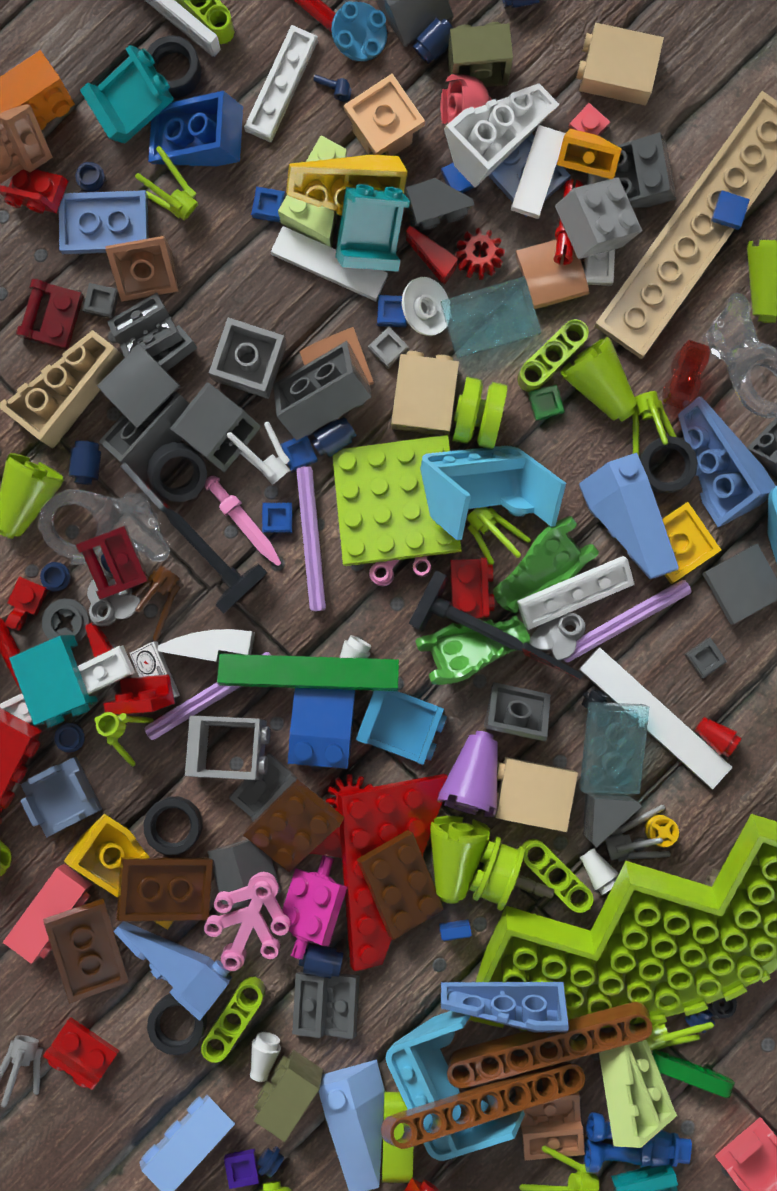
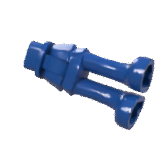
M596 1112L589 1114L586 1125L588 1139H585L584 1162L587 1173L600 1172L604 1161L627 1162L640 1165L641 1168L647 1166L656 1168L668 1166L669 1164L672 1167H677L678 1163L690 1164L691 1139L679 1138L677 1133L661 1130L641 1148L616 1147L613 1144L600 1142L604 1139H612L610 1122L606 1121L602 1114Z

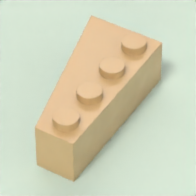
M93 330L65 351L60 360L52 366L49 364L41 370L42 374L29 384L24 383L20 386L14 396L0 402L1 410L52 449L98 394L100 389L97 385L125 358L113 345Z

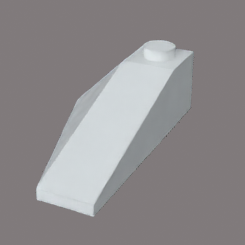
M538 83L513 92L509 97L497 101L493 99L475 109L470 107L463 110L444 128L455 168L474 187H477L559 106V103Z

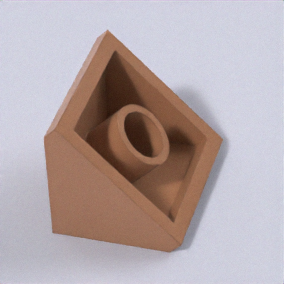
M164 236L105 247L121 302L150 297L155 293L162 295L178 292L172 251Z

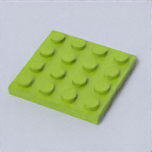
M448 435L345 448L333 455L344 566L462 552L461 540L453 538L430 517L420 471L423 455L450 451Z

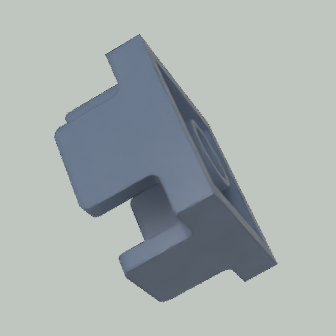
M77 757L55 765L20 784L26 795L25 798L21 799L24 810L32 826L40 825L46 838L102 810Z

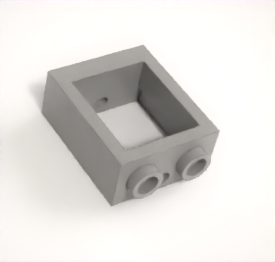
M190 716L185 776L263 781V774H266L268 770V758L264 756L265 744H268L270 740V727L266 726L267 721L254 718ZM209 726L254 728L251 772L206 770Z

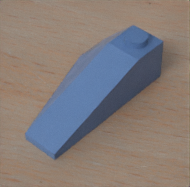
M702 396L697 397L678 414L684 439L696 453L698 465L695 476L699 477L703 491L700 493L702 503L717 527H721L768 500L770 491L776 485L762 464Z
M637 452L608 462L579 483L589 511L608 529L607 532L620 542L627 550V554L649 579L679 569L649 479Z
M441 982L442 1009L531 1032H567L569 1029L563 982Z

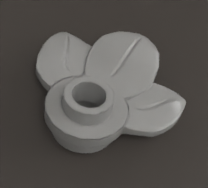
M114 578L108 582L109 585L116 583ZM94 579L91 581L87 591V596L91 602L89 608L90 618L93 623L102 627L113 624L116 619L131 617L136 612L135 608L141 602L139 597L131 595L132 588L99 600L96 594L98 588ZM108 608L106 616L103 617V610Z
M567 613L541 624L532 634L529 644L540 651L552 650L557 660L566 659L574 653L576 641L584 635L585 622L579 615ZM572 625L576 630L568 632L565 627Z

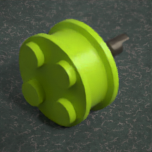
M497 836L493 842H488L480 862L484 863L483 867L475 873L469 890L474 892L473 900L478 901L479 898H483L497 904V909L500 911L504 909L514 887L530 893L533 892V894L540 897L544 895L552 898L554 889L519 875L525 847L512 848L501 843V838Z

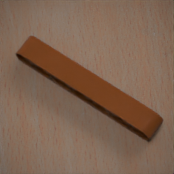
M631 1002L569 1019V1029L567 1032L524 1031L458 1049L449 1058L448 1080L456 1088H468L643 1041L652 1033L649 1011L642 1003ZM637 1017L644 1019V1022L640 1025L630 1023L632 1019ZM608 1025L615 1028L610 1033L600 1031L602 1027ZM574 1034L585 1036L581 1041H575L570 1037ZM549 1041L555 1044V1047L551 1049L541 1046L544 1042ZM520 1049L524 1050L526 1055L518 1057L512 1052ZM491 1057L496 1059L497 1063L487 1064L484 1062V1059ZM458 1065H463L467 1067L468 1070L465 1072H460L456 1070L455 1067Z
M565 1062L531 1070L390 1115L382 1123L381 1135L388 1144L400 1149L414 1147L577 1093L584 1086L585 1074L580 1066ZM566 1070H568L569 1081L565 1085L563 1076ZM541 1078L543 1082V1088L541 1092L538 1093L536 1090V1085L538 1080ZM514 1087L516 1097L513 1102H510L509 1092ZM485 1096H487L489 1100L488 1108L483 1112L481 1109V1101ZM459 1105L461 1115L458 1120L454 1121L452 1112L455 1106ZM431 1114L433 1118L432 1126L430 1129L425 1130L423 1126L424 1119L427 1115ZM402 1123L404 1126L403 1136L396 1140L394 1130L398 1124Z

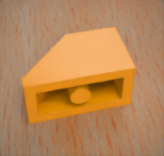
M569 129L563 137L557 165L613 179L615 178L622 148L598 135Z

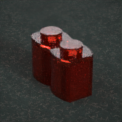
M688 340L678 350L671 365L672 376L667 380L663 388V403L684 409L695 399L701 385L700 374L706 368L709 361V346Z

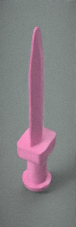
M208 477L204 485L205 489H210L220 501L219 508L225 516L229 515L262 555L279 566L281 562L271 542L240 506L242 502L236 496L229 495L219 483L220 479L218 477Z

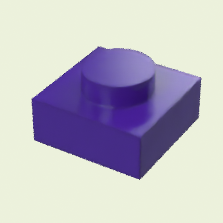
M255 1149L225 1154L224 1163L229 1189L259 1184L260 1174L258 1173Z

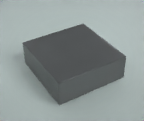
M89 283L82 311L85 314L112 319L119 296L118 289Z
M711 638L705 639L684 654L702 679L727 662Z

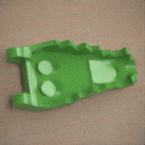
M572 516L558 520L556 526H548L537 536L514 571L494 588V597L504 609L513 613L518 612V600L575 577L586 563L593 560L599 554V551L593 544L580 549L569 536L568 532L572 531L577 525Z
M513 616L505 622L499 621L494 623L491 619L485 621V623L516 637L523 644H529L530 635L525 625L517 616ZM455 623L431 635L419 637L415 641L419 651H431L438 669L429 674L431 684L434 685L453 684L468 679L489 663L507 653L515 651L462 624Z

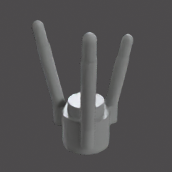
M660 805L619 827L611 836L605 839L611 861L616 859L620 862L628 859L670 857L671 853L669 851L634 852V849L661 844L663 842L662 838L632 843L629 834L623 836L624 832L665 810L664 805Z
M17 1035L14 1041L10 1042L8 1052L0 1066L1 1081L10 1061L14 1064L1 1103L3 1108L8 1104L20 1066H29L30 1061H33V1093L35 1095L39 1094L40 1058L43 1048L38 1047L39 1040L34 1037Z

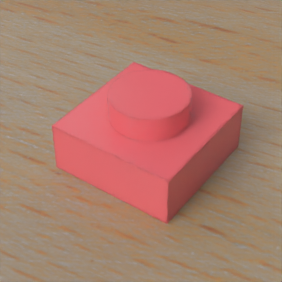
M588 103L570 122L568 129L600 136L608 128L610 121Z

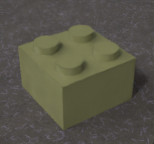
M490 22L485 26L472 27L471 25H460L450 29L448 47L449 76L451 74L470 75L482 81L485 87L508 85L513 61L510 23Z
M292 1050L288 1058L284 1055L281 1057L274 1069L275 1073L271 1079L272 1083L268 1081L264 1083L257 1095L258 1100L254 1105V1108L257 1109L254 1122L284 1142L319 1091L323 1072L322 1068L295 1050Z

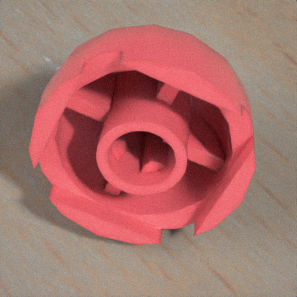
M451 74L447 77L446 81L451 82L448 89H442L440 111L442 124L447 122L449 124L467 108L474 107L475 109L492 100L482 81L476 77L464 74Z

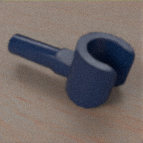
M317 74L314 76V82L335 90V99L342 102L350 100L352 90L346 79L340 78L334 81Z

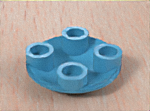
M348 1L343 4L336 12L331 26L332 37L339 51L346 57L361 62L377 57L384 49L387 41L386 17L384 13L364 2Z

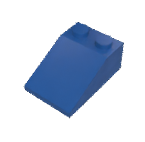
M225 91L171 102L151 120L148 162L166 165L156 150L158 146L162 147L174 165L216 167L240 162L243 106Z
M295 688L289 736L288 764L348 769L351 755L355 690Z

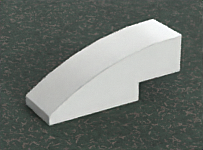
M234 629L195 632L160 644L157 651L219 662V654H222V651L251 655L255 632Z

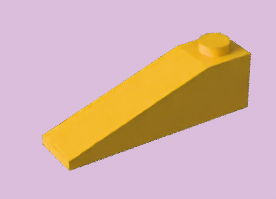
M364 155L290 163L286 194L317 207L329 208L342 216L346 187L356 188V185L364 184L372 186L374 190L385 191L386 187L401 189L404 193L407 170L399 156Z
M103 814L79 838L64 862L118 898L121 857H150L130 830L106 814ZM154 921L167 930L173 923V921Z

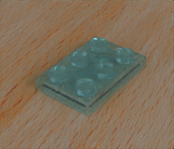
M525 276L440 302L456 359L541 334Z
M588 702L579 787L583 793L640 794L649 706L646 704Z

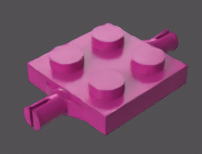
M322 855L318 872H307L295 868L282 909L284 915L288 916L291 922L288 931L296 937L291 954L294 958L303 960L308 942L329 947L347 886L336 883L329 877L334 858ZM280 922L277 924L280 927L285 926L283 923Z

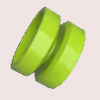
M467 376L463 394L459 395L454 422H456L453 441L468 444L472 439L474 427H479L477 436L478 446L494 449L503 414L507 385L492 382L488 387L486 399H481L482 380Z

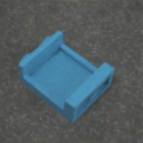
M374 690L356 740L423 765L425 759L430 761L437 745L432 742L436 731L442 732L447 716L442 714L444 708L402 692Z

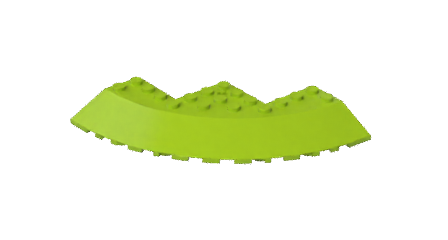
M754 814L750 815L712 887L625 861L591 931L505 906L485 950L476 982H563L568 1020L631 1002H638L647 1007L652 1025L667 1022L666 1017L685 1012V1015L689 1016L708 1009L707 1004L722 998L729 1001L747 992V986L759 980L763 983L770 980L769 974L777 970V821ZM473 1016L469 1018L470 1021L500 1028L504 1027V1024ZM637 1017L632 1019L630 1023L633 1025L643 1023L644 1019Z

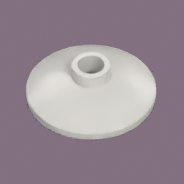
M419 277L409 282L404 289L402 309L409 325L421 335L433 336L441 333L448 325L451 314L449 298L443 287L431 278Z

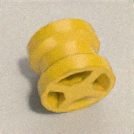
M655 815L648 819L645 824V834L648 839H663L661 844H656L660 847L672 846L679 837L677 824L664 815Z

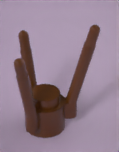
M160 565L157 571L153 570L148 577L149 580L142 583L131 594L138 597L149 586L151 587L135 608V611L139 613L156 592L165 596L167 591L169 592L153 636V641H158L175 595L180 590V587L176 585L180 578L162 565Z

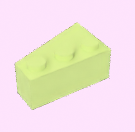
M320 136L306 162L347 157V149ZM287 195L278 210L281 224L332 248L334 229L338 217L336 211L323 206L317 207Z
M646 1039L599 1052L613 1145L616 1147H643L677 1116Z

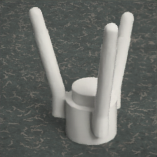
M265 422L264 425L279 456L277 458L272 454L262 461L231 432L227 433V437L242 451L240 454L261 471L272 485L290 471L286 466L290 459L284 453L269 422Z

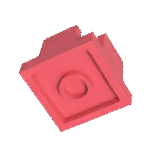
M760 1117L715 1155L741 1191H777V1136Z

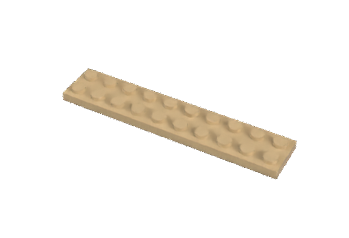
M761 91L595 323L594 327L640 359L647 353L734 230L733 228L711 222L720 192L723 190L750 199L747 212L776 172L777 100Z

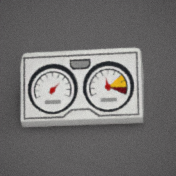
M153 641L129 653L139 677L168 674L171 679L174 698L180 696L162 652L157 651L158 642Z

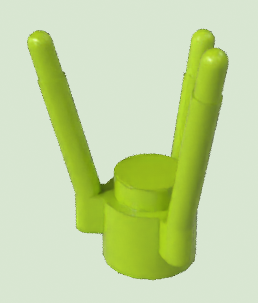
M158 146L156 148L157 152L184 191L181 192L179 189H176L170 196L141 174L137 173L135 177L161 197L159 198L146 191L150 200L172 212L177 218L186 220L198 205V202L193 199L197 193L188 186L162 147Z
M656 391L646 392L635 397L637 404L633 407L635 413L632 415L633 454L637 452L638 456L639 416H642L643 420L654 419L663 445L668 444L663 424L669 436L677 437Z
M487 507L476 508L466 518L471 524L467 529L474 535L489 564L494 565V560L479 531L485 534L490 530L517 558L521 556V553L495 526L496 523H500L526 543L531 542L528 536L498 515L492 507L489 509Z
M106 712L95 717L94 721L96 722L98 733L107 737V743L112 745L130 766H135V761L118 742V738L124 734L127 722L151 723L153 718L130 716L125 713L117 716L112 712Z
M709 1022L668 1033L664 1023L652 1025V1033L646 1040L651 1051L698 1041L701 1037L695 1033L712 1029L714 1024Z
M544 1145L542 1146L543 1152L571 1166L577 1172L570 1174L568 1186L521 1184L519 1187L522 1191H599V1179L596 1174L586 1172L585 1164H580Z

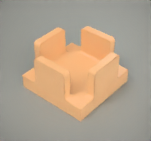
M390 74L344 105V111L352 122L353 133L368 154L373 152L374 155H381L385 152L387 156H394L412 144L413 134L425 126V120L393 74Z

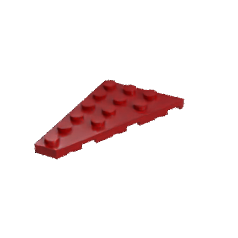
M446 774L337 793L338 810L344 816L340 825L344 886H347L345 903L350 967L354 971L382 965L392 940L386 931L357 859L407 830L414 834L423 856L431 834V822L434 823V818L437 817L442 802L439 803L437 800L438 794L448 777Z

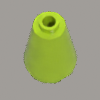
M760 240L759 246H755L753 241H749L747 255L752 315L758 316V322L776 323L777 240Z
M606 337L605 340L602 338L577 355L578 358L574 361L575 365L572 366L569 362L561 369V376L612 420L619 418L620 421H624L635 413L633 407L637 404L609 337Z
M10 453L6 459L0 488V535L10 539L23 535L64 481L63 476L51 467L41 462L39 464L29 462V457L16 453Z
M440 816L434 818V823L431 822L430 826L436 894L441 897L443 902L456 904L459 900H463L466 897L490 839V828L474 819L471 825L463 823V817Z

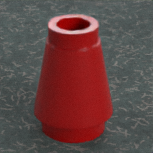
M706 717L702 718L694 730L719 755L723 754L726 757L732 754L742 739L736 735L737 731Z

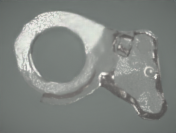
M733 293L726 300L723 311L712 322L709 330L702 336L703 346L710 351L702 358V361L707 365L718 359L724 360L732 385L742 405L756 416L767 419L777 417V402L774 403L762 398L753 388L751 382V369L753 366L765 367L777 377V348L758 340L750 316L751 305L748 299L741 293Z
M69 489L50 498L41 509L38 519V530L41 531L49 547L57 554L71 559L70 565H84L87 563L82 552H78L76 545L66 542L55 529V512L58 508L67 504L82 506L92 513L97 524L96 536L126 525L136 550L143 553L149 560L161 562L169 556L170 544L162 534L158 515L152 507L151 499L143 492H127L122 498H113L93 492ZM100 545L93 548L97 558L103 555Z

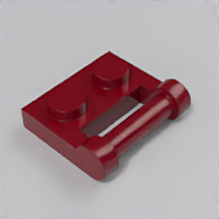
M32 279L29 286L32 289L22 324L17 327L16 335L27 340L68 350L84 295L78 291L48 284L38 279ZM47 294L50 295L40 332L33 330L42 296Z
M126 525L76 544L79 553L82 552L98 588L96 594L99 600L149 580ZM100 545L116 582L115 584H108L93 549L94 547Z

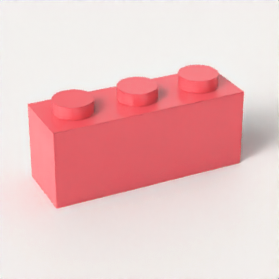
M65 863L59 866L3 943L31 964L39 957L45 959L51 952L52 947L43 919L85 905L91 896L87 892L93 884Z

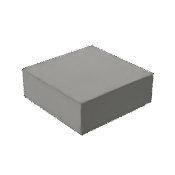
M388 327L368 346V349L389 369L400 359V354H405L409 350V346Z

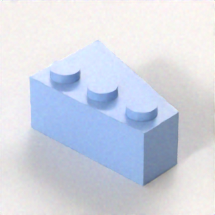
M208 1095L203 1099L200 1096L196 1098L187 1108L188 1114L180 1122L176 1120L164 1133L165 1137L157 1145L154 1144L141 1158L142 1160L139 1163L142 1172L160 1191H175L235 1125Z

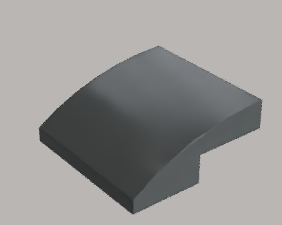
M158 293L151 295L107 321L114 338L120 345L124 357L138 344L154 357L183 340Z
M140 344L97 385L136 428H140L181 387Z
M758 544L748 547L702 573L730 625L777 601V578Z
M270 752L265 755L268 758V770L266 774H263V781L243 780L229 796V799L246 812L253 822L298 779Z
M297 972L295 978L292 1034L315 1038L327 1035L354 1039L357 1036L360 976L339 974V977L331 976V979Z

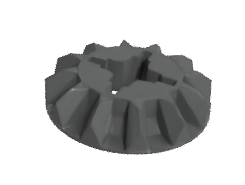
M59 599L46 608L42 617V628L49 640L60 635H74L76 641L79 642L87 633L85 626L89 624L90 617L85 607L76 600ZM60 614L65 617L74 616L71 621L74 631L67 627L57 630L63 623Z

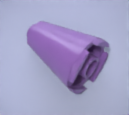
M476 731V735H469L438 794L437 802L445 801L444 806L476 815L478 810L485 811L484 817H495L497 811L498 742L493 740L492 734Z

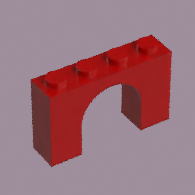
M0 708V814L3 808L6 809L15 796L12 790L15 784L20 783L28 770L25 764L28 758H32L40 746V742L37 740L42 732L40 729Z

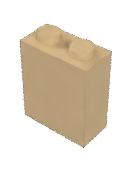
M595 23L592 34L586 33L582 49L583 52H587L586 61H580L576 79L581 80L579 91L646 106L652 93L664 37Z
M408 351L407 355L400 354L391 429L449 436L459 361H453V357L447 355H436V358L424 357L423 353L417 351Z
M504 757V762L498 763L497 780L500 783L497 793L495 818L567 832L578 772Z

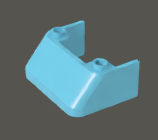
M496 446L494 449L477 448L429 453L422 456L420 466L430 517L456 540H462L468 509L502 505L514 516L534 513L548 525L556 526L566 482L519 448Z
M448 1011L434 1016L393 1043L387 1051V1066L408 1110L460 1093L459 1089L450 1084L448 1080V1065L440 1048L446 1047L452 1042L455 1031L464 1028L470 1018L469 1015ZM482 1100L481 1109L484 1112L489 1104ZM459 1105L455 1106L452 1112L454 1121L458 1120L461 1115ZM522 1110L423 1144L428 1154L439 1161L452 1159L514 1139L525 1113ZM431 1114L427 1115L424 1119L423 1126L425 1130L430 1129L432 1126L433 1118Z

